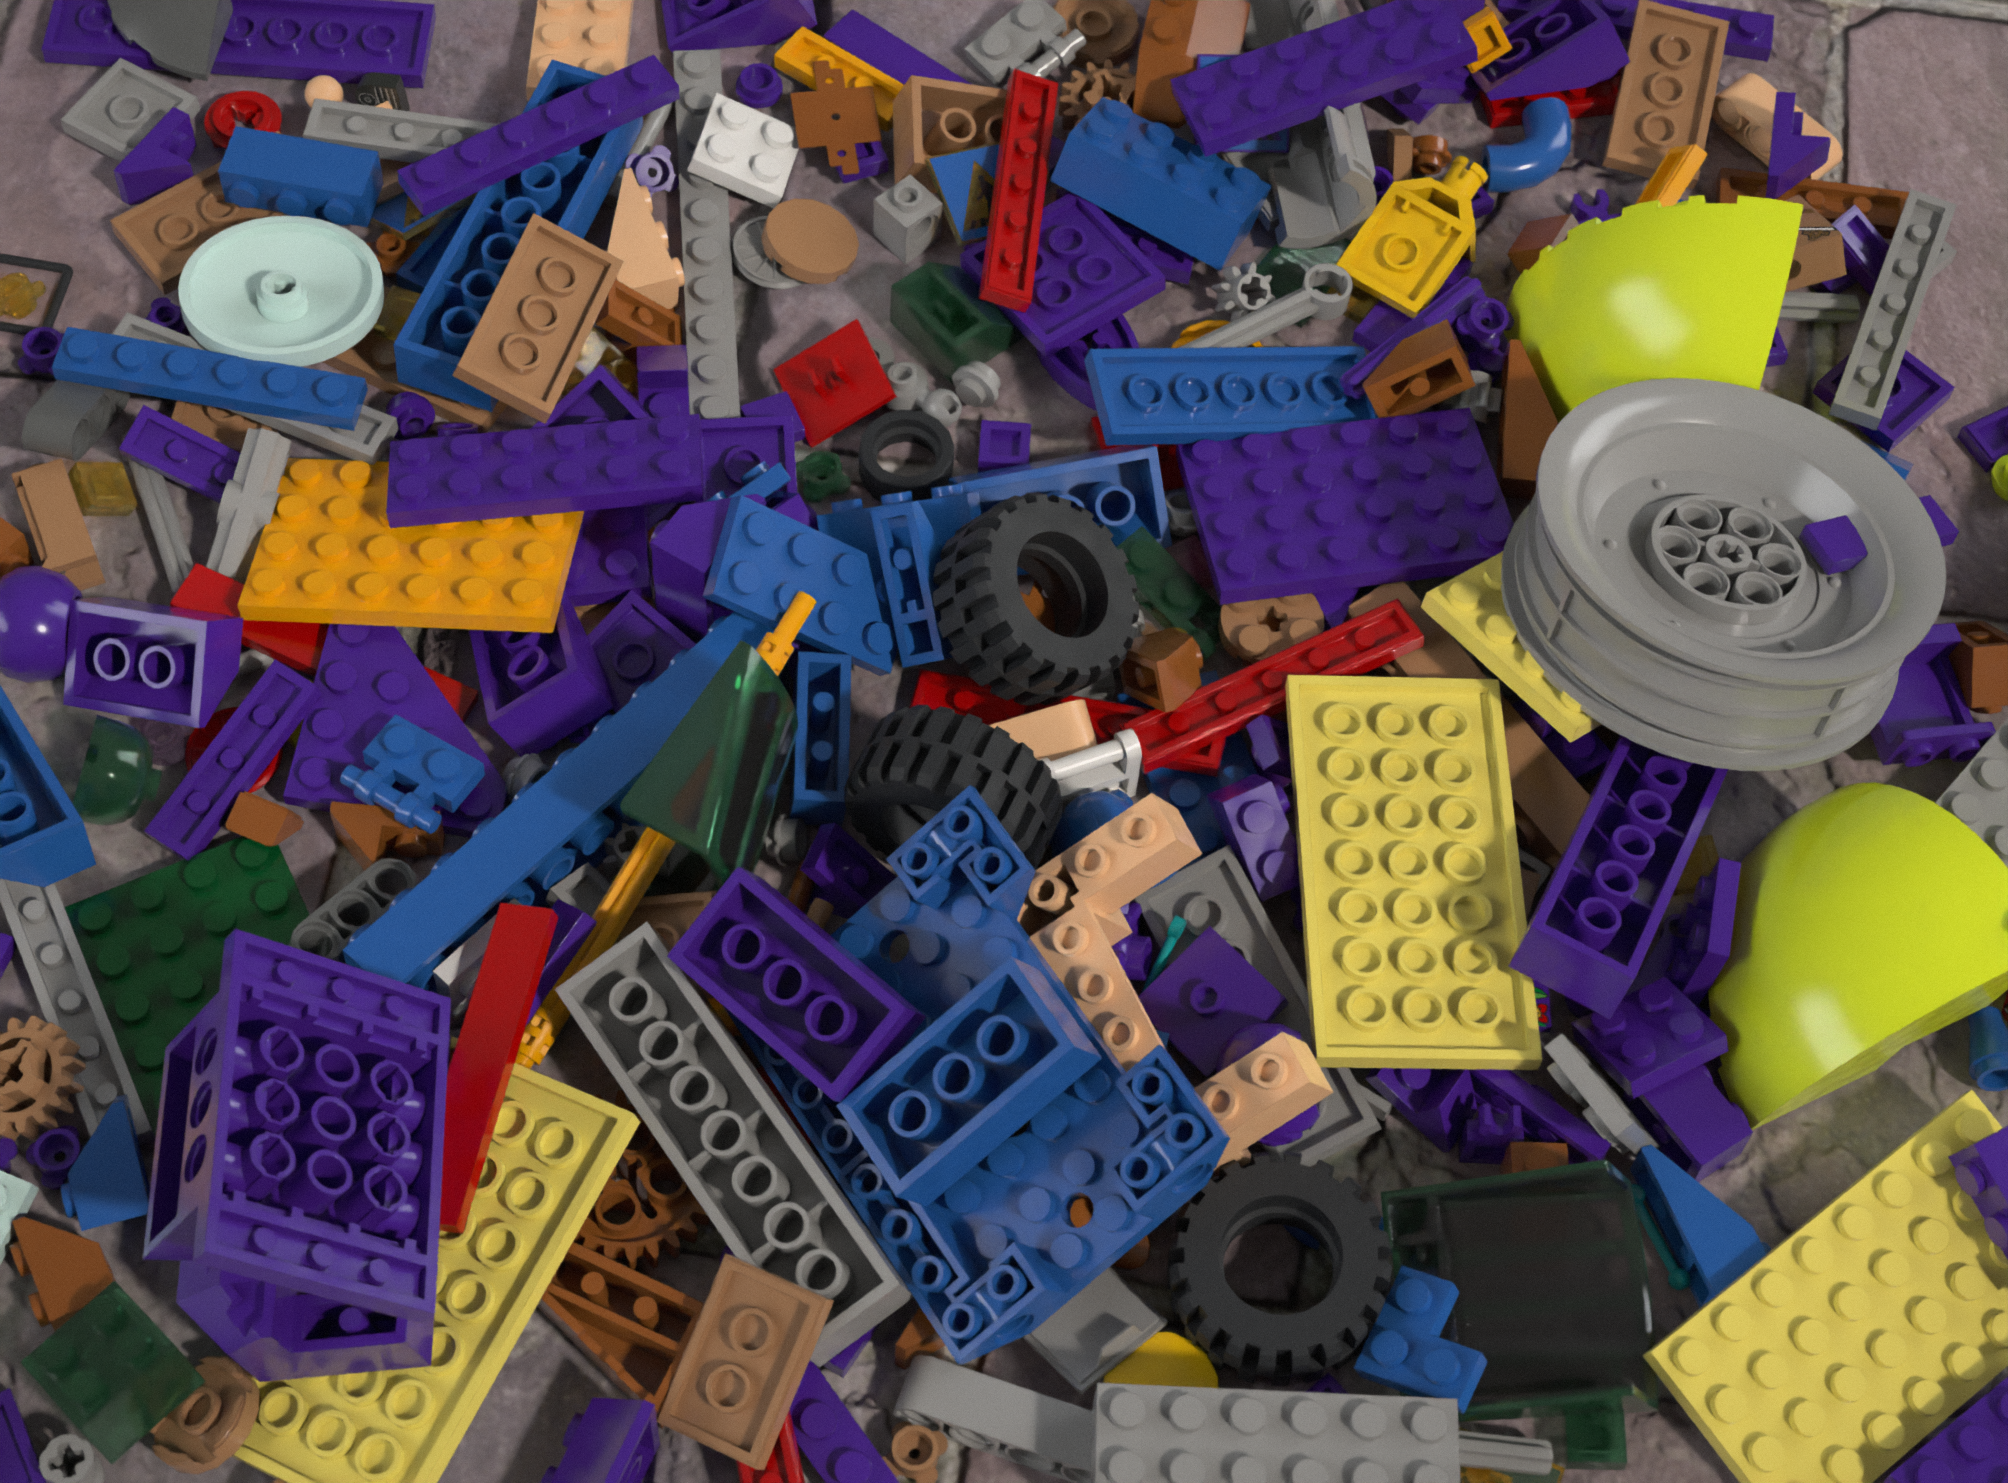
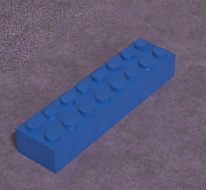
M552 59L522 114L605 76ZM643 116L478 191L393 344L398 382L490 412L493 411L498 399L452 375L530 218L535 213L584 239L643 127Z

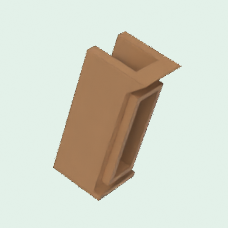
M62 458L47 463H37L25 470L12 473L16 490L43 564L42 567L67 576L80 591L106 583Z

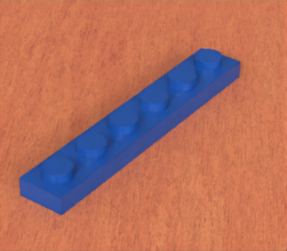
M67 327L52 365L56 380L351 431L355 430L368 391L366 378L270 361L251 360L235 355Z

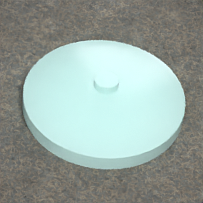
M301 216L259 218L234 225L219 232L204 242L191 255L182 270L178 286L179 301L185 325L198 343L208 351L299 367L328 360L357 344L370 332L377 322L384 303L382 271L379 261L371 248L354 233L341 226L324 220Z

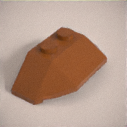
M1150 0L1139 47L1133 113L1152 123H1161L1169 128L1180 129L1184 126L1187 120L1172 93L1170 79L1196 71L1197 54L1241 55L1250 14V3L1246 0Z

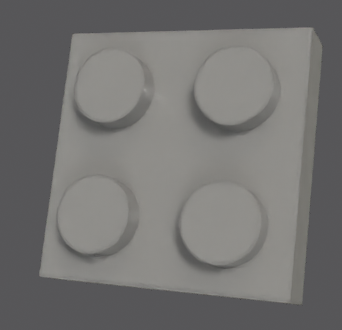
M120 58L60 120L65 133L121 162L173 107L189 114L191 120L200 111V106L196 96Z

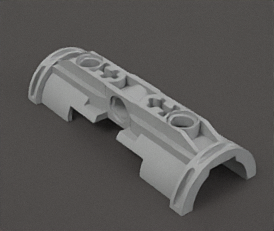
M1246 0L1250 3V14L1242 51L1250 52L1340 20L1335 0ZM1360 103L1340 110L1327 106L1324 110L1325 115L1290 127L1289 153H1287L1290 169L1272 167L1269 170L1280 224L1275 228L1279 247L1306 249L1334 243L1358 230L1373 213L1377 198L1373 183L1376 171Z

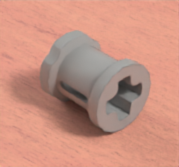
M75 1434L60 1435L52 1439L40 1455L39 1468L48 1483H105V1470L101 1461L96 1457L91 1444L86 1440L80 1439ZM70 1448L71 1452L66 1453L65 1449ZM75 1462H79L75 1466L76 1474L71 1477H66L70 1474L69 1465Z

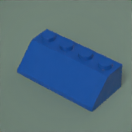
M1126 445L948 478L949 485H962L963 494L978 492L981 514L1012 496L1021 497L1026 493L1040 492L1046 494L1047 497L1055 495L1070 500V507L1072 508L1081 506L1094 515L1092 521L1098 526L1104 524L1114 535L1111 541L1117 550L1122 548L1125 555L1172 547L1157 446ZM1017 566V576L1029 574Z
M0 685V879L46 887L96 865V861L82 818Z

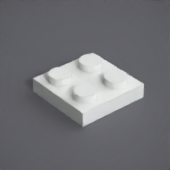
M716 93L687 171L771 208H775L783 196L799 149L796 128Z

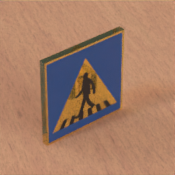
M1000 142L930 156L924 160L939 199L943 203L944 212L958 247L983 242L987 239Z
M403 191L376 206L369 223L404 241L418 233L428 237L430 234L429 227L472 204L478 192L423 216L407 193Z

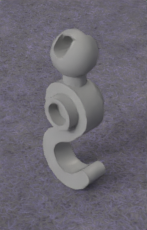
M868 337L897 395L895 399L886 403L885 406L895 411L903 409L915 410L921 407L924 413L938 419L945 427L951 426L952 423L958 420L961 415L962 405L959 397L954 392L946 389L929 390L928 376L922 367L911 362L895 363L894 352L885 341Z

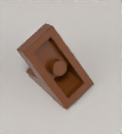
M615 279L595 321L596 325L605 329L606 360L608 362H637V346L682 345L681 316Z
M331 802L330 814L336 837L364 871L373 863L381 859H387L388 851L397 852L409 858H421L425 855L442 856L445 842L442 820L437 830L429 834L417 826L408 828L394 819L393 812L382 806Z

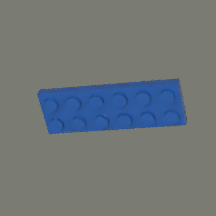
M1364 346L1090 349L1084 359L1106 446L1195 444L1205 439L1223 441L1243 438L1255 433L1264 435L1284 432L1293 428L1379 418L1367 394L1361 399L1348 398L1343 393L1344 388L1340 384L1341 376L1366 357Z

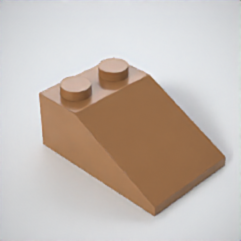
M911 75L893 100L895 184L911 174L931 193L943 194L930 159L1000 144L1007 90ZM975 160L969 192L982 191L980 180L978 179L979 175L984 176V180L994 187L995 179ZM1049 164L1046 185L1049 183Z

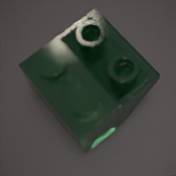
M929 261L891 285L890 322L953 385L952 377L959 367L967 366L971 361H979L985 364L1025 336L995 303L979 299L980 287L961 267Z

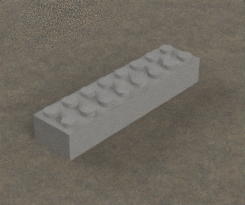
M645 922L557 987L555 991L734 1255L834 1300L810 1358L811 1362L821 1367L911 1300L913 1295L698 985L667 957L672 950L670 945L648 922Z

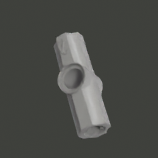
M248 428L233 480L228 479L222 495L216 521L219 527L211 546L208 562L206 563L207 568L245 584L265 524H270L277 499L280 496V493H277L290 455V439L270 430Z

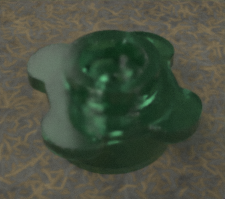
M815 451L807 455L803 461L796 463V477L801 481L804 487L803 496L809 502L818 503L822 501L823 497L833 493L844 494L851 487V480L842 473L840 458L835 453ZM824 476L826 479L819 480L817 477Z

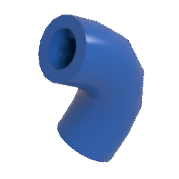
M1547 97L1531 102L1522 112V123L1525 138L1522 141L1513 144L1485 145L1483 147L1481 167L1487 173L1488 179L1482 187L1487 193L1512 192L1533 188L1557 173L1571 150V120L1568 106L1564 101L1558 98Z

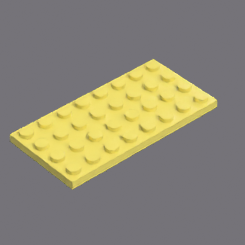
M1288 675L1285 684L1312 1054L1319 1067L1538 1070L1542 1062V1051L1534 982L1532 978L1508 966L1527 928L1499 679Z
M451 1036L449 1067L458 1038ZM514 1063L464 1232L459 1234L439 1231L431 1366L260 1382L254 1377L259 1389V1411L250 1434L231 1457L286 1483H437L640 1124L635 1114Z
M1973 1090L1962 1094L1642 1355L1740 1483H1872L2008 1366V1260L2001 1248L1995 1245L1989 1238L1985 1230L1983 1216L1972 1197L1966 1194L1959 1186L1955 1176V1168L1948 1157L2002 1128Z

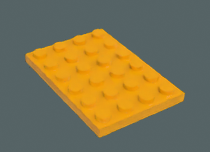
M288 458L285 472L277 493H280V496L277 499L271 522L264 526L237 605L243 620L553 633L584 511L390 528L386 514L389 462L376 461L374 465L359 460Z

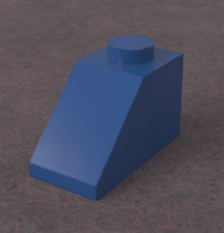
M127 1094L115 1097L67 1175L69 1183L61 1185V1195L67 1217L69 1219L78 1217L81 1231L148 1214L150 1184Z

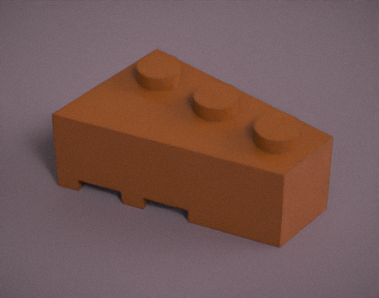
M573 1242L540 1299L537 1308L630 1399L645 1400L655 1404L657 1417L704 1303ZM657 1422L658 1427L662 1430L664 1425Z

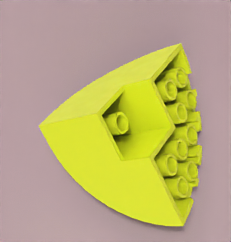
M1704 195L1689 196L1687 201H1681L1673 206L1662 207L1659 200L1624 207L1621 216L1604 222L1598 217L1583 222L1569 230L1567 239L1555 247L1548 245L1542 249L1539 260L1529 270L1524 269L1513 286L1506 309L1512 314L1514 325L1510 330L1504 331V335L1508 343L1510 339L1521 341L1558 423L1575 407L1599 393L1628 383L1651 379H1704L1759 390L1787 286L1804 204L1739 195L1737 204L1706 203Z
M1875 782L1855 783L1840 787L1803 806L1767 834L1741 862L1730 955L1708 990L1711 1013L1709 1019L1726 1034L1729 1050L1720 1055L1722 1066L1717 1070L1729 1100L1742 1109L1752 1130L1874 1072L1904 1046L1987 1007L2008 990V867L1973 830L1938 804L1912 791L1894 785Z

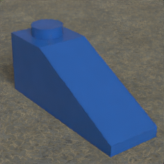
M918 501L871 511L902 668L953 658L950 651L954 648L948 637L942 638L938 627V622L942 620L940 611H934L933 591L939 589V585L933 582L936 563L942 560L940 554L943 547Z
M1650 1144L1640 1148L1630 1171L1637 1185L1644 1189L1646 1194L1645 1201L1679 1268L1685 1269L1689 1273V1288L1699 1308H1701L1772 1249L1766 1242L1760 1241L1750 1223L1653 1145Z

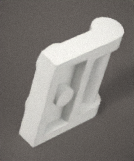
M1132 728L1115 733L1114 739L1053 761H1050L1048 757L1038 761L1043 760L1051 770L1052 779H1057L1064 812L1067 804L1084 793L1096 791L1110 793L1112 790L1119 789L1129 797L1136 796L1142 751L1137 735Z

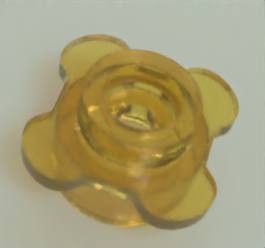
M18 272L1 278L0 316L11 315L15 319L27 317L36 309L37 298L45 294L46 286L42 281L31 283L24 273Z

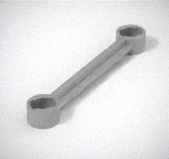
M1330 263L1317 264L1306 272L1302 288L1179 348L1247 347L1308 316L1320 320L1336 319L1343 315L1348 307L1353 286L1352 279L1348 272L1340 266ZM1318 285L1330 286L1336 289L1341 296L1337 293L1324 294L1317 289L1312 290L1311 288Z

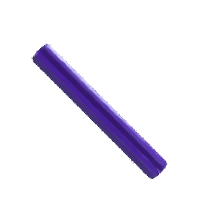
M1464 277L1343 374L1340 378V384L1344 388L1343 393L1348 398L1361 399L1366 394L1363 382L1401 340L1446 319L1452 325L1461 315L1467 313L1471 309L1470 302L1475 296H1485L1480 280Z

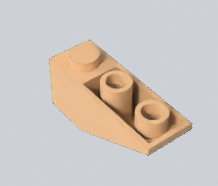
M631 168L624 169L607 249L608 253L624 261L616 280L667 309L678 308L679 287L685 285L681 263L677 257L670 258L667 251L669 248L667 233L662 221L655 222L652 217L653 205L647 186L638 185Z

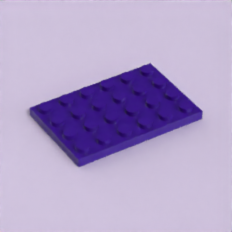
M1470 407L1293 428L1284 432L1264 435L1255 433L1243 438L1223 441L1205 439L1195 444L1176 445V460L1220 605L1460 575L1504 551L1506 541L1514 525Z

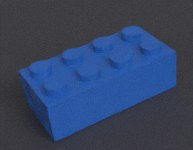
M1102 97L1069 133L1050 179L1053 183L1219 271L1223 269L1251 232L1272 186L1260 180L1259 176L1252 170L1236 167L1218 158L1216 153L1205 157L1199 145H1194L1175 135L1174 131L1168 126L1157 122L1152 123L1133 113L1128 105L1120 101L1108 100L1105 97Z
M1010 956L842 1100L837 1107L896 1197L928 1206L1093 1067L1102 1057L1041 971Z

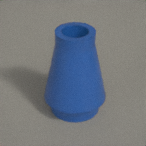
M1987 1006L1968 1015L1970 1027L1969 1075L1977 1081V1085L1983 1090L2003 1091L2008 1089V1029L2002 1020L2000 1010L1996 1007Z

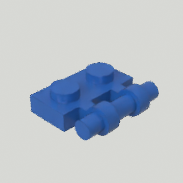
M395 714L363 751L365 764L374 769L365 772L350 764L342 772L340 782L354 790L355 798L367 805L372 806L377 803L393 812L394 819L408 828L417 826L432 834L437 830L442 820L441 814L431 809L436 803L454 813L485 776L484 763ZM397 781L414 792H409L405 795L391 786Z

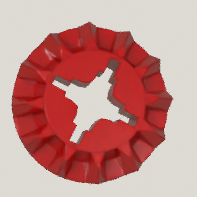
M237 91L222 96L209 107L204 119L206 135L209 136L214 148L223 147L225 150L236 126L234 118L246 125L252 122L253 129L272 133L277 131L281 133V123L283 122L281 111L275 101L255 91Z

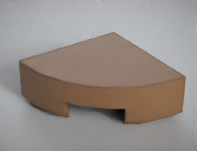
M1387 129L1389 172L1392 174L1394 182L1410 180L1412 177L1413 137L1404 129Z

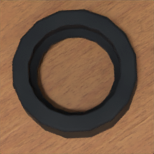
M903 409L885 413L875 419L866 428L860 441L859 474L863 487L875 500L880 502L881 495L908 491L912 492L913 501L932 499L931 488L949 486L948 478H952L955 446L949 430L938 419L921 411ZM901 442L917 443L928 448L936 456V464L924 474L911 477L897 476L884 470L877 463V454L891 444Z

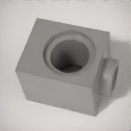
M910 174L874 199L873 236L906 265L941 240L943 203Z

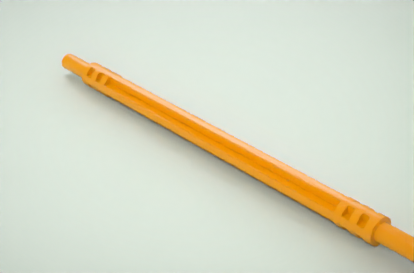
M798 591L774 632H767L593 913L591 918L597 921L595 928L526 1025L515 1063L531 1069L533 1064L539 1066L571 1014L555 989L613 946L794 651V647L791 644L817 603L809 594Z

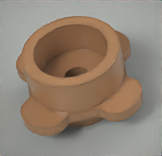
M908 1421L896 1424L891 1432L893 1441L890 1453L886 1454L883 1460L895 1477L901 1475L913 1479L916 1483H935L938 1479L936 1465L939 1456L948 1449L947 1438L939 1431L932 1432L924 1426L913 1425ZM911 1450H918L920 1457L912 1459L909 1456V1452Z

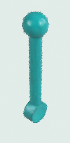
M1176 915L1172 920L1167 937L1141 993L1163 972L1176 941L1184 931L1187 923L1186 919Z
M1637 1184L1626 1186L1621 1197L1622 1203L1626 1207L1635 1210L1669 1272V1285L1675 1290H1684L1690 1284V1275L1685 1269L1679 1268L1645 1207L1643 1203L1646 1196L1644 1189Z

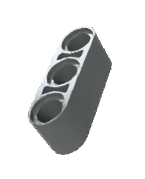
M57 380L31 407L26 416L22 431L24 448L34 452L79 461L124 411L131 392Z
M381 859L373 863L298 924L292 932L289 946L346 964L343 949L347 946L350 937L360 927L366 924L372 925L385 914L399 893L407 888H415L417 882L415 872L408 864L397 859Z

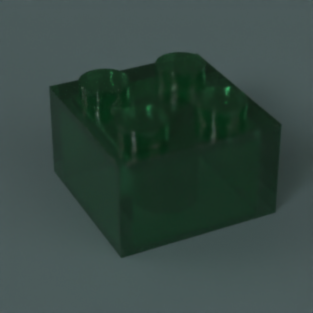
M115 1280L20 1362L111 1464L118 1460L205 1382L203 1377L174 1343Z

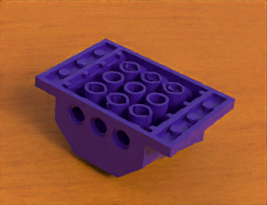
M235 929L224 940L220 991L168 1044L165 1050L143 1259L193 1261V1263L422 1324L435 1314L451 998Z

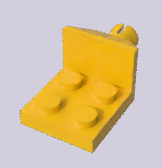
M1457 156L1451 163V167L1444 178L1439 182L1431 177L1393 182L1336 265L1348 272L1353 285L1413 319L1428 307L1462 256L1473 263L1476 261V227L1471 199L1480 186H1483L1488 179L1485 170L1475 162H1473L1469 170H1466L1465 167L1469 163V158Z

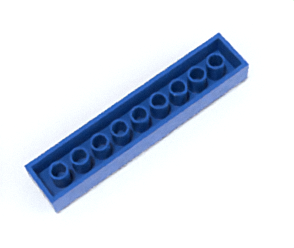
M735 611L730 616L718 618L710 626L706 636L691 649L685 648L672 659L668 669L653 682L647 681L640 685L633 693L627 705L614 716L607 715L602 718L592 730L591 736L576 749L570 748L564 751L555 760L551 770L539 781L523 786L514 796L511 805L496 818L490 817L484 820L475 829L471 839L455 853L450 852L442 856L433 866L429 876L415 888H407L399 893L385 914L372 925L366 924L356 930L350 937L347 946L343 949L346 964L438 994L433 970L498 913L500 903H510L515 898L525 906L551 909L552 907L545 901L550 888L587 862L595 869L600 866L603 860L609 856L605 851L604 840L608 837L615 839L622 830V823L626 822L629 826L643 827L653 818L767 632L773 633L774 630ZM789 659L738 742L790 697Z

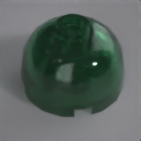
M97 715L73 805L85 824L112 826L122 824L134 817L141 807L143 799L155 801L163 771L152 768L153 748L145 735L129 724Z

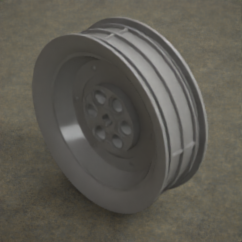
M1689 378L1651 379L1628 383L1599 393L1569 412L1556 426L1545 445L1536 475V492L1530 505L1524 509L1514 523L1506 541L1501 560V592L1507 616L1510 617L1517 631V639L1524 650L1530 652L1535 661L1544 670L1543 675L1561 693L1564 690L1570 697L1581 704L1580 709L1587 715L1637 744L1687 762L1739 771H1775L1816 764L1844 752L1868 735L1881 720L1893 698L1898 682L1899 668L1905 657L1926 637L1940 613L1946 587L1945 557L1940 538L1930 516L1906 481L1868 445L1827 418L1781 397L1731 383ZM1847 515L1862 538L1868 555L1853 569L1827 575L1801 542L1799 536L1807 524Z

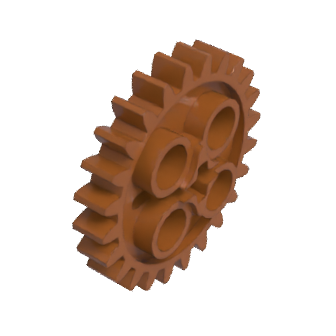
M618 1090L615 1106L634 1113L640 1121L632 1137L644 1139L648 1144L639 1150H624L616 1164L619 1173L624 1179L616 1182L615 1166L573 1242L604 1255L613 1261H616V1258H624L626 1266L632 1270L636 1268L637 1257L645 1255L649 1264L656 1268L658 1267L659 1250L664 1248L674 1258L679 1257L680 1243L678 1238L681 1237L688 1242L695 1243L698 1239V1229L694 1223L708 1225L710 1218L633 1104L627 1103L624 1091ZM600 1094L595 1095V1097L604 1100ZM636 1179V1194L629 1184V1181ZM669 1180L675 1182L680 1188L672 1194H661L656 1192L652 1186L659 1181ZM640 1202L657 1216L654 1219H649L642 1211ZM622 1210L629 1213L632 1219L622 1225H614L607 1222L603 1217L611 1211Z

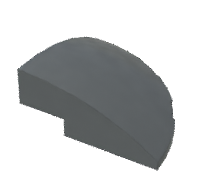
M107 0L114 25L130 45L136 42L150 52L155 64L169 71L189 78L208 81L233 13L231 0Z

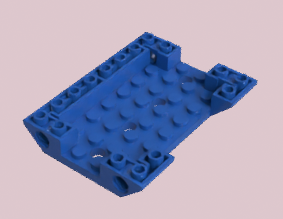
M971 785L887 858V861L898 876L830 936L926 1016L899 1052L1010 956L1041 971L1102 1059L1030 1119L1027 1130L1023 1134L1016 1137L1011 1135L928 1206L898 1198L838 1109L837 1105L839 1102L833 1101L724 1007L957 1364L962 1365L1032 1333L1205 1187L1230 1140V1137L1163 1046L1158 1045L1129 1071L1126 1072L1017 921L1036 871L976 788ZM906 934L909 939L908 953L901 961L893 963L889 956L890 945L896 937ZM1087 1195L1093 1203V1215L1085 1226L1077 1228L1071 1220V1207L1078 1198Z

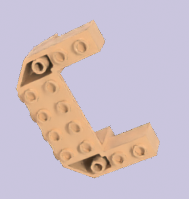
M1153 793L1035 870L1036 872L1017 918V921L1126 1072L1158 1045L1164 1047L1111 947L1133 933L1120 908L1202 854L1178 809ZM1281 1032L1194 1088L1230 1137L1211 1178L1219 1176L1220 1167L1233 1160H1236L1240 1167L1248 1164L1251 1158L1248 1146L1334 1093L1307 1043Z

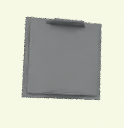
M1109 1267L1032 1333L1023 1336V1338L1082 1395L1168 1324V1320L1116 1271Z

